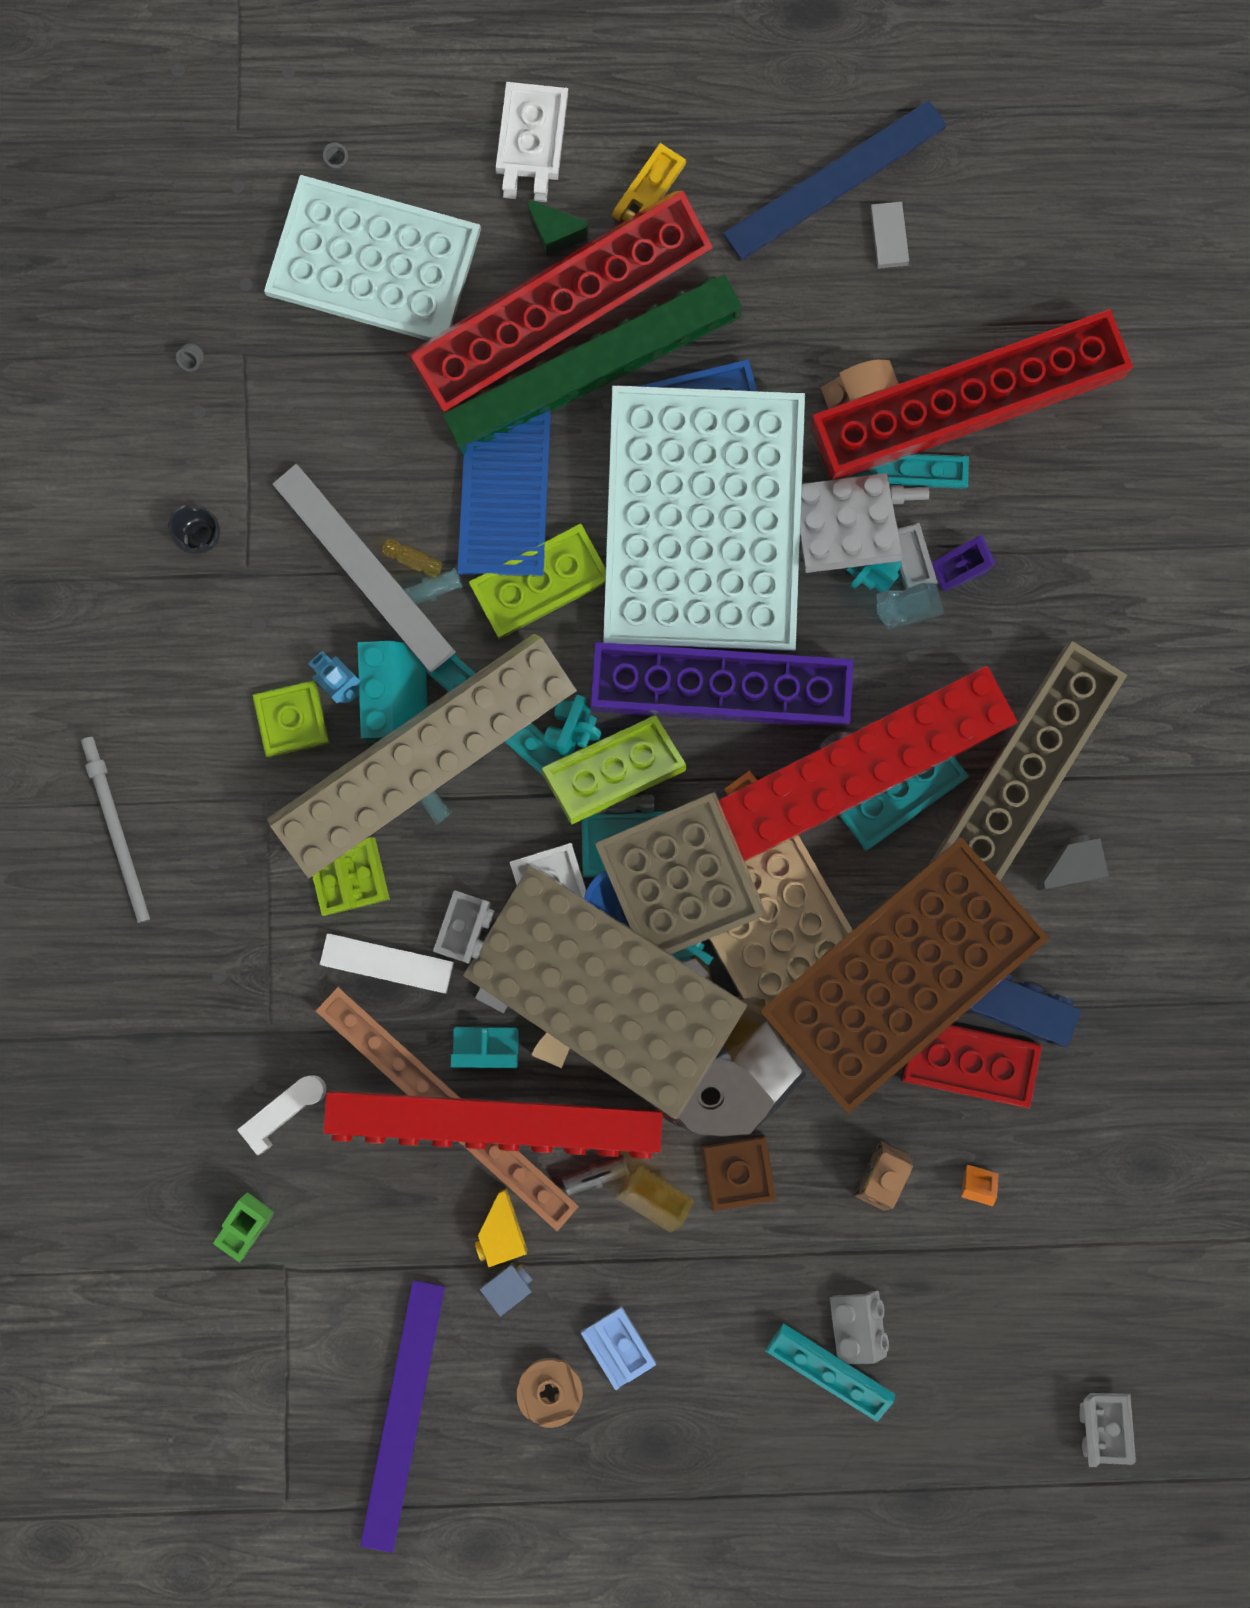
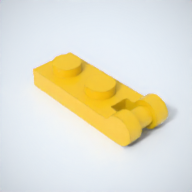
M660 143L615 207L612 218L619 222L622 220L626 221L636 214L629 210L633 203L641 208L640 212L662 199L686 165V159Z

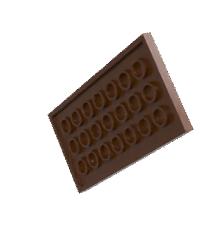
M961 837L765 1005L760 1012L845 1112L849 1114L1050 938Z

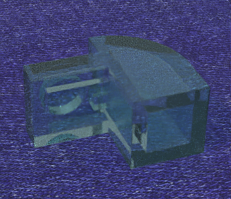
M921 583L902 591L887 590L876 594L878 601L876 606L877 613L884 622V625H886L887 630L913 625L945 614L935 583Z

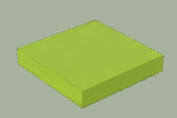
M315 680L252 695L266 757L269 758L330 743Z

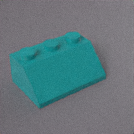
M358 642L359 680L361 681L359 683L361 739L365 743H377L428 707L427 668L404 642Z

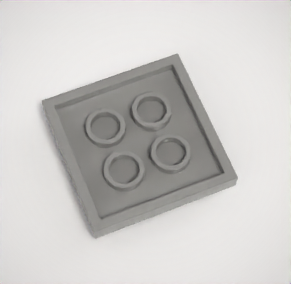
M887 473L802 484L800 542L806 573L902 561L901 544Z

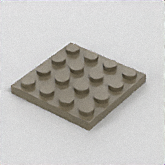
M715 792L595 843L630 928L669 954L767 915Z

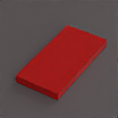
M950 1025L904 1065L901 1081L1030 1109L1042 1045Z

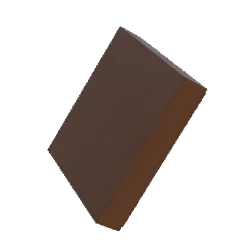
M765 1135L701 1146L712 1212L777 1201Z

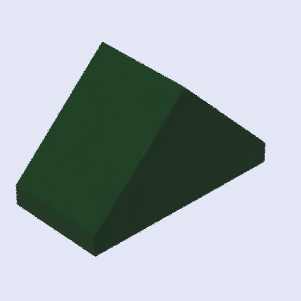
M530 200L528 204L529 219L546 257L587 240L589 235L588 221Z

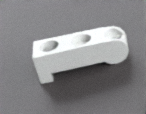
M315 1075L301 1078L238 1129V1132L257 1156L273 1145L267 1138L306 1105L315 1104L324 1098L326 1094L325 1082Z

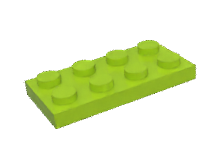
M582 524L540 544H545L544 577L532 575L506 576L485 573L469 581L498 639L517 631L605 584L606 568ZM527 551L521 555L533 556L538 551ZM510 560L504 564L516 565L524 560Z
M654 715L543 767L542 775L572 825L686 771V763L659 719Z

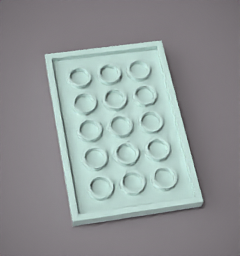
M300 175L264 292L269 297L428 341L450 328L453 324L480 235L481 226L480 224Z

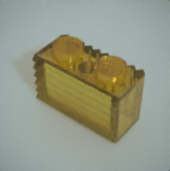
M643 1166L636 1168L627 1176L616 1196L617 1200L669 1233L682 1226L694 1204V1198H689L688 1194L683 1195V1192L678 1191L677 1187L672 1188V1185L667 1184L666 1180L661 1181L660 1176L655 1177V1173L650 1174L649 1169L644 1170Z

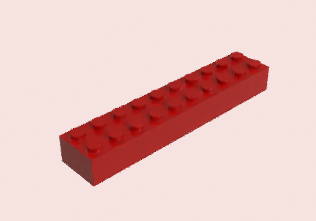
M673 191L407 353V356L438 409L445 412L713 247L684 191Z
M1111 309L819 412L812 416L809 426L829 479H844L879 465L882 466L896 461L904 456L921 452L1122 380L1132 370L1133 364Z
M985 666L718 801L746 863L1010 729L1018 721L988 666Z
M329 1091L326 1093L323 1134H331V1141L351 1142L352 1136H365V1143L383 1144L387 1137L399 1138L398 1144L418 1145L419 1139L432 1140V1146L452 1147V1141L465 1142V1148L485 1149L486 1143L498 1144L499 1150L519 1151V1145H529L532 1152L552 1153V1147H563V1152H566V1154L585 1155L586 1149H596V1153L599 1156L618 1157L619 1151H629L628 1155L633 1158L650 1159L652 1158V1152L660 1153L663 1112L651 1109Z

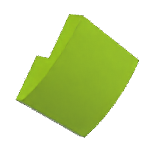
M373 837L364 839L313 875L322 916L390 900L376 839Z

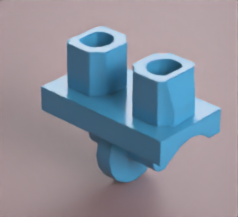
M322 651L309 662V665L317 673L312 678L336 703H348L357 697L361 681L336 656L331 660Z

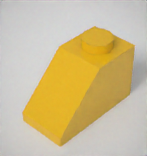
M507 1188L500 1190L479 1232L478 1237L480 1241L475 1242L480 1261L486 1260L488 1268L526 1255L527 1247Z

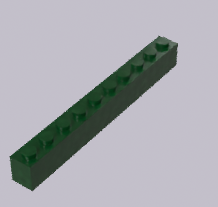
M725 274L717 278L715 276L708 277L699 284V287L689 292L688 290L680 291L671 298V301L661 306L660 304H654L648 307L643 312V315L635 319L626 318L620 321L615 326V329L607 333L598 332L592 335L587 340V343L578 347H567L561 351L560 356L550 361L547 359L539 361L532 366V370L522 375L519 373L513 374L506 378L502 385L494 389L491 387L479 391L474 399L466 403L461 401L443 414L445 424L461 455L464 456V453L467 452L466 446L475 441L489 442L496 438L494 433H507L513 430V428H507L509 426L516 427L531 421L528 419L548 411L553 412L741 318L742 305Z

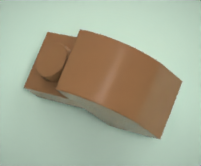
M871 360L840 372V377L820 388L828 409L898 385V381L890 360Z

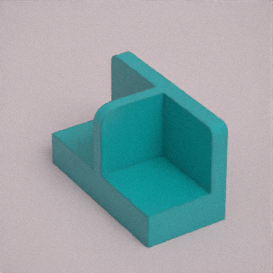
M488 1027L454 1028L451 1067L517 1068L519 1030L517 1028Z

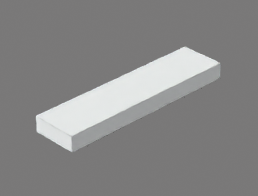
M328 933L320 961L322 966L447 994L454 962Z

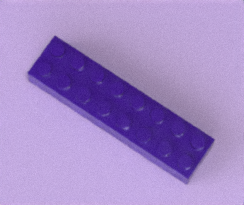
M595 642L591 712L846 729L850 724L854 659Z

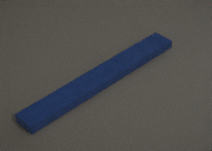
M928 100L724 232V239L740 262L945 130L946 123Z

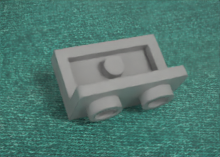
M454 890L433 952L468 964L471 963L472 958L478 960L484 942L479 940L483 927L489 929L495 911L490 909L491 902Z
M879 1291L830 1297L837 1358L847 1364H874L887 1357L889 1340L887 1334L884 1333V1304L880 1300Z
M1090 1393L1084 1399V1403L1081 1402L1080 1420L1081 1423L1086 1425V1436L1083 1437L1082 1450L1084 1457H1088L1089 1467H1097L1100 1463L1133 1465L1136 1462L1131 1395Z

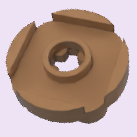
M544 1358L533 1362L521 1374L516 1394L518 1406L526 1418L531 1419L534 1423L539 1424V1426L554 1428L566 1424L579 1409L583 1397V1386L577 1371L565 1360ZM546 1384H551L552 1387H557L559 1390L555 1394L554 1401H549L548 1397H542L540 1392L545 1390Z

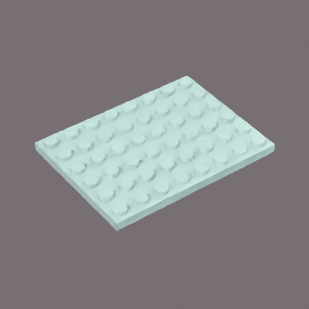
M612 386L603 643L778 651L796 650L805 393Z

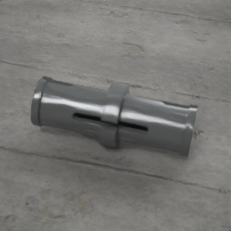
M620 1155V1157L597 1165L593 1162L589 1164V1168L563 1176L562 1180L568 1196H572L575 1193L595 1186L597 1189L604 1187L603 1183L629 1175L630 1171L624 1155ZM610 1170V1172H607V1173H604V1174H602V1175L595 1176V1177H593V1178H591V1179L582 1181V1180L585 1179V1178H588V1177L597 1175V1174H599V1173H602V1172H604V1171Z

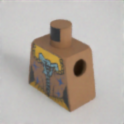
M880 1140L854 1196L883 1211L893 1209L912 1171L913 1162L911 1156Z

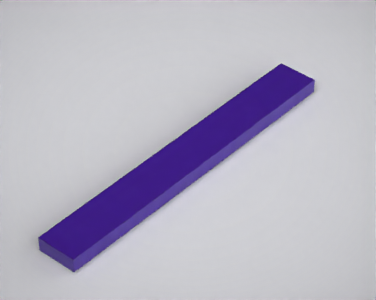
M415 1279L412 1281L360 1547L393 1553L446 1285Z

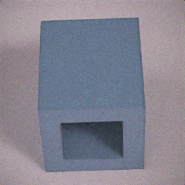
M512 1261L481 1286L480 1291L501 1317L532 1292L533 1286L530 1282L533 1281V1278L522 1264L517 1267Z

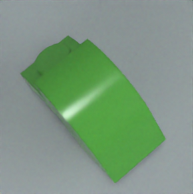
M247 1192L238 1200L222 1224L223 1229L213 1244L240 1263L260 1233L266 1228L275 1211Z

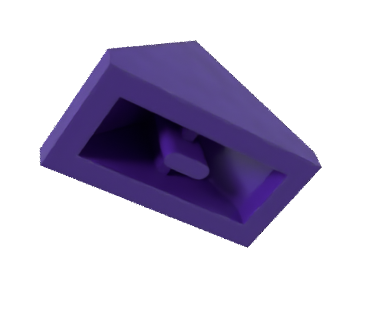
M983 535L975 537L931 562L943 592L987 574L995 565Z

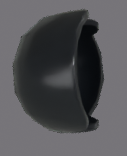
M183 505L171 514L168 523L170 536L179 549L190 554H202L212 550L217 545L221 534L218 519L210 511H207L205 507L190 508L187 505Z

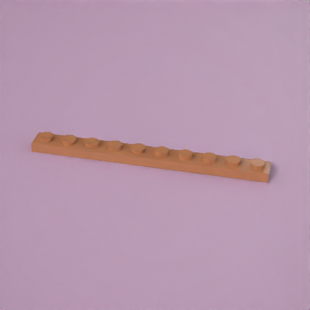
M339 987L316 1010L317 1014L406 1095L459 1098ZM459 1142L465 1148V1142ZM486 1143L485 1149L465 1148L555 1231H558L579 1207L519 1151L499 1150L498 1144Z

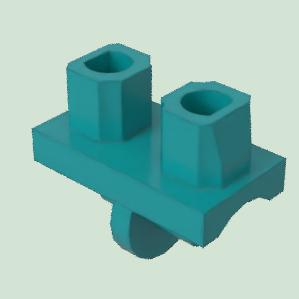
M897 561L849 567L846 571L855 577L850 586L856 589L863 583L870 590L874 587L884 595L899 577L898 571L902 563Z
M576 695L574 701L563 700L557 704L554 715L556 719L565 721L563 729L549 726L544 735L546 746L558 750L562 758L573 754L577 745L586 748L589 740L598 741L601 736V731L595 727L597 718L590 715L591 710L585 705L586 697Z

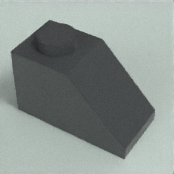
M1089 834L1070 838L1071 844L1061 847L1037 884L1038 890L1108 877L1101 839L1090 840Z

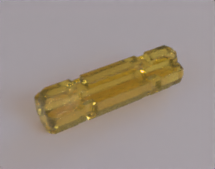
M388 538L384 543L382 552L385 556L391 559L397 558L398 562L420 572L424 570L426 575L433 578L439 576L443 567L441 561L433 557L429 559L426 554L407 545L400 546V542Z

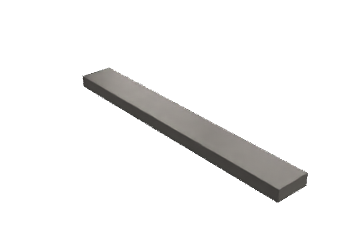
M297 464L273 483L274 487L431 673L456 652Z

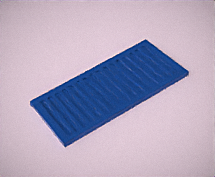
M551 411L527 419L531 421L525 424H520L516 427H506L513 428V430L507 433H494L496 438L489 442L475 441L466 446L467 452L464 453L458 554L459 575L492 573L506 576L532 575L544 577L545 544H540L545 542ZM527 551H538L533 556L521 555ZM510 560H524L516 565L504 564Z

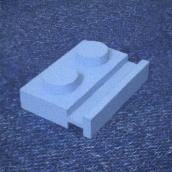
M622 1306L581 1331L583 1338L615 1390L656 1365L655 1359Z

